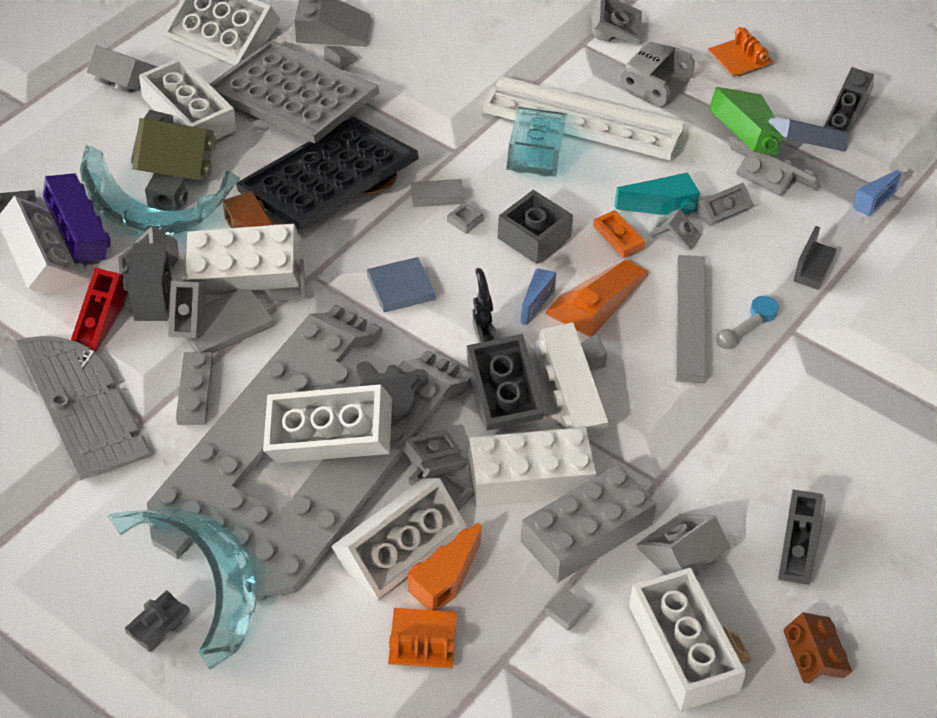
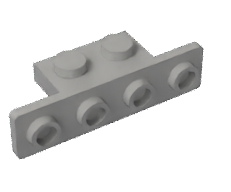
M733 137L729 138L728 143L731 150L745 156L736 171L738 176L779 196H782L792 179L816 191L820 188L817 175L807 169L799 170L787 159L779 160L773 157V155L753 152L739 138L738 140Z

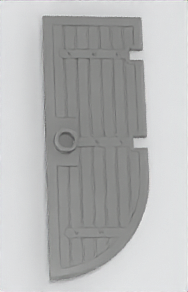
M37 336L15 340L79 480L152 456L142 435L132 438L131 435L139 433L140 429L120 389L108 390V388L116 386L117 383L107 364L97 353L93 354L82 369L77 354L83 363V350L89 354V349L81 343L52 336Z

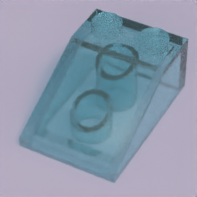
M518 107L509 141L506 170H513L516 173H534L543 177H556L567 113Z

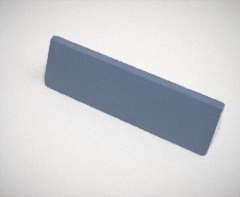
M769 119V123L788 140L843 152L846 151L849 136L847 132L791 119Z

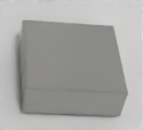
M466 202L447 215V222L466 234L484 221V214Z
M564 587L544 606V613L566 630H569L588 611L589 605Z

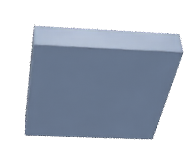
M418 257L367 269V276L383 312L435 300V292Z

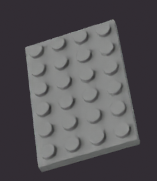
M269 40L209 84L231 106L313 143H317L379 94V85L272 40Z

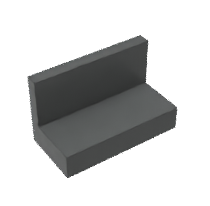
M815 226L804 247L794 276V282L819 290L837 250L817 242L821 228L819 226Z

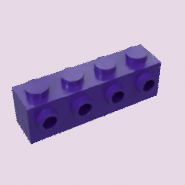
M76 173L45 176L43 198L74 263L106 260L107 248L111 246L110 236L107 232L105 233L101 218L96 215L93 202L86 195L84 184L80 183Z

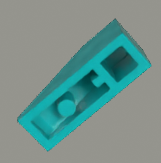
M687 172L617 187L614 206L617 210L667 215L680 209L684 214L697 211L700 192Z

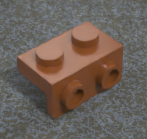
M802 612L784 628L785 637L804 683L810 684L820 675L845 678L853 672L848 662L847 654L836 633V627L830 617Z

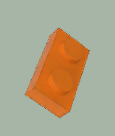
M616 210L594 219L593 227L623 258L645 249L646 241Z

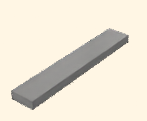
M678 255L676 381L704 383L705 257Z

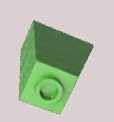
M716 87L709 110L753 152L777 156L784 137L769 123V119L776 117L762 94Z

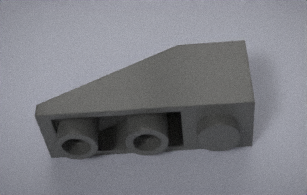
M851 67L824 127L847 132V134L850 133L873 90L874 74Z

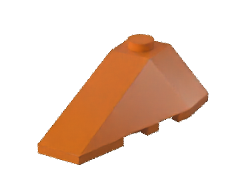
M624 260L561 294L546 310V315L564 324L573 322L577 331L591 337L648 275V270L628 260Z

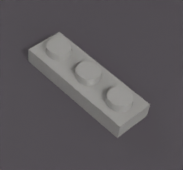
M184 352L176 411L177 425H206L213 365L212 352Z

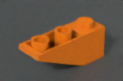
M478 522L469 529L465 528L460 531L453 541L446 546L438 547L431 557L424 562L415 564L408 573V591L427 610H439L457 596L481 545L482 526Z

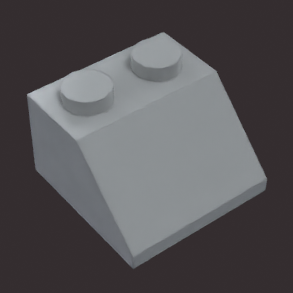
M95 45L87 73L95 75L94 80L108 85L109 81L116 83L114 88L129 92V89L139 91L141 89L139 75L157 66Z
M681 513L636 544L638 549L665 575L691 567L695 577L699 575V570L706 565L719 561L722 557L721 554L731 548L716 516Z

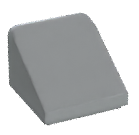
M342 46L324 47L325 60L339 69H344L358 60L357 56Z
M596 334L583 341L581 346L590 370L605 367L607 351L599 336Z

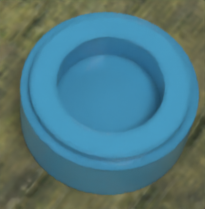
M758 296L752 301L750 313L752 316L758 313L762 317L763 322H770L776 318L779 306L776 300L771 297Z

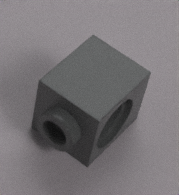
M154 173L145 188L149 209L177 214L181 206L185 205L188 199V190H185L184 178Z

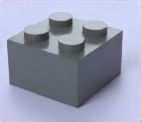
M533 189L498 216L497 238L538 264L571 238L573 214Z
M133 243L132 255H127V270L129 274H124L123 279L124 291H129L127 295L128 310H132L134 321H167L171 281H173L167 243Z

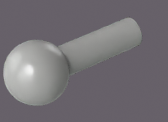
M756 313L733 330H721L716 337L718 346L723 349L735 348L740 337L763 322L762 317Z

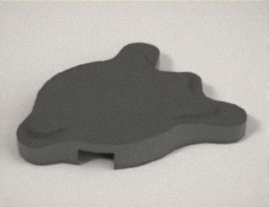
M366 361L360 362L356 366L357 375L361 380L360 386L381 384L392 397L391 427L396 424V420L404 415L408 417L411 414L415 405L417 391L428 382V373L424 369L405 372L397 365H390L385 373H378L373 365Z

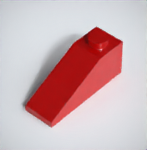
M94 268L71 340L81 343L96 352L98 351L122 310L128 291H124V277L120 273Z

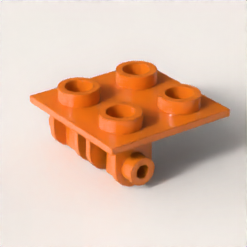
M742 27L735 30L734 40L708 48V51L734 77L773 64V61L769 58L768 50L754 36H750L751 34L746 28Z
M394 608L392 631L389 637L388 664L453 668L457 612Z

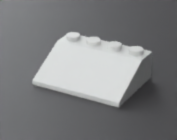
M181 0L161 34L164 37L235 66L269 40L280 18L270 5L258 0Z

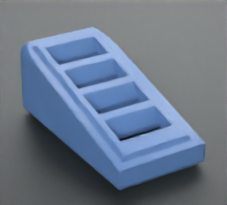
M896 170L859 188L856 191L853 208L867 216L872 215L897 192L901 172Z
M540 268L535 270L522 304L521 324L527 325L554 292L557 276L555 272Z

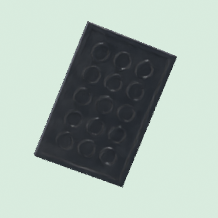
M352 116L339 124L317 143L308 141L238 181L236 186L241 194L252 191L256 199L263 202L265 209L302 230L341 205L348 203L361 193L368 191L381 181L388 179L401 169L408 167L419 159L418 150Z

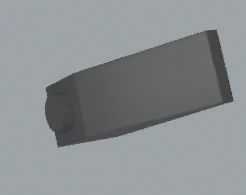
M792 489L778 580L810 585L826 501L823 494Z

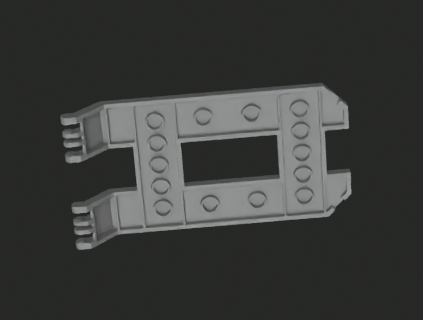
M334 305L326 313L309 314L149 499L147 510L153 545L178 559L195 537H198L235 558L240 563L225 580L226 588L250 602L264 600V596L281 593L284 596L295 593L402 456L404 451L400 446L403 441L420 433L447 396L464 393L470 388L472 384L469 370L464 371L461 378L456 379L454 377L459 373V365L452 363L449 366L450 361L443 358L437 366L432 367L431 365L436 360V354L428 350L420 358L402 361L398 367L405 372L424 369L428 373V382L417 391L415 405L411 414L408 417L404 415L396 420V424L391 427L390 454L323 459L283 510L278 512L237 489L265 454L263 447L267 395L359 387L361 380L357 375V371L341 364V362L353 348L374 345L383 331L382 327L372 324L367 332H362L367 326V320L362 317L358 318V315L354 313H349L345 320H341L345 310L338 305Z

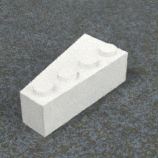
M574 323L541 329L538 341H535L534 357L561 417L562 429L586 427L588 438L604 435L608 419Z

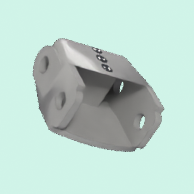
M648 42L626 64L621 81L624 87L645 102L662 108L673 101L685 88L688 78H691L694 74L695 60L692 58V54L679 48ZM681 62L685 63L687 68L682 67Z

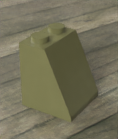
M139 118L132 169L207 181V176L209 177L212 172L210 155L216 145V137L213 136L214 131Z

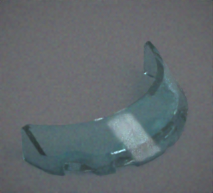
M85 146L80 166L82 181L85 182L88 193L97 210L116 226L135 234H144L153 226L167 235H173L198 225L221 205L240 180V177L232 172L224 171L222 183L217 193L202 196L198 200L196 207L169 211L145 206L127 195L110 174L103 152L93 146Z
M151 509L109 514V519L120 535L139 524L149 523L160 531L175 527L198 545L212 570L216 591L213 620L198 652L209 669L214 668L236 653L245 640L244 635L250 624L252 614L255 612L257 600L254 569L245 549L239 545L238 539L217 521L188 510Z

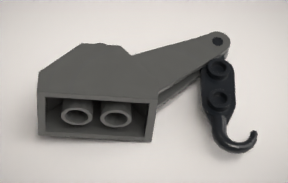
M476 268L475 273L479 292L477 297L473 298L474 309H472L478 343L467 345L466 353L472 390L479 416L486 431L543 419L544 411L524 336L519 334L502 338L492 325L491 312L493 311V303L483 270ZM483 335H486L488 341L484 342Z

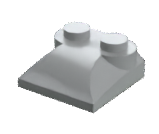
M597 0L592 12L591 30L593 35L597 39L604 41L614 37L631 43H639L641 40L642 11L619 0Z

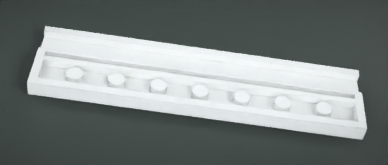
M503 76L498 77L495 88H492L483 104L484 113L666 160H671L685 122Z

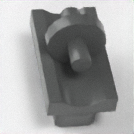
M166 590L155 601L149 599L144 604L145 610L125 627V632L147 651L152 652L168 632L176 630L182 624V620L190 613V609Z

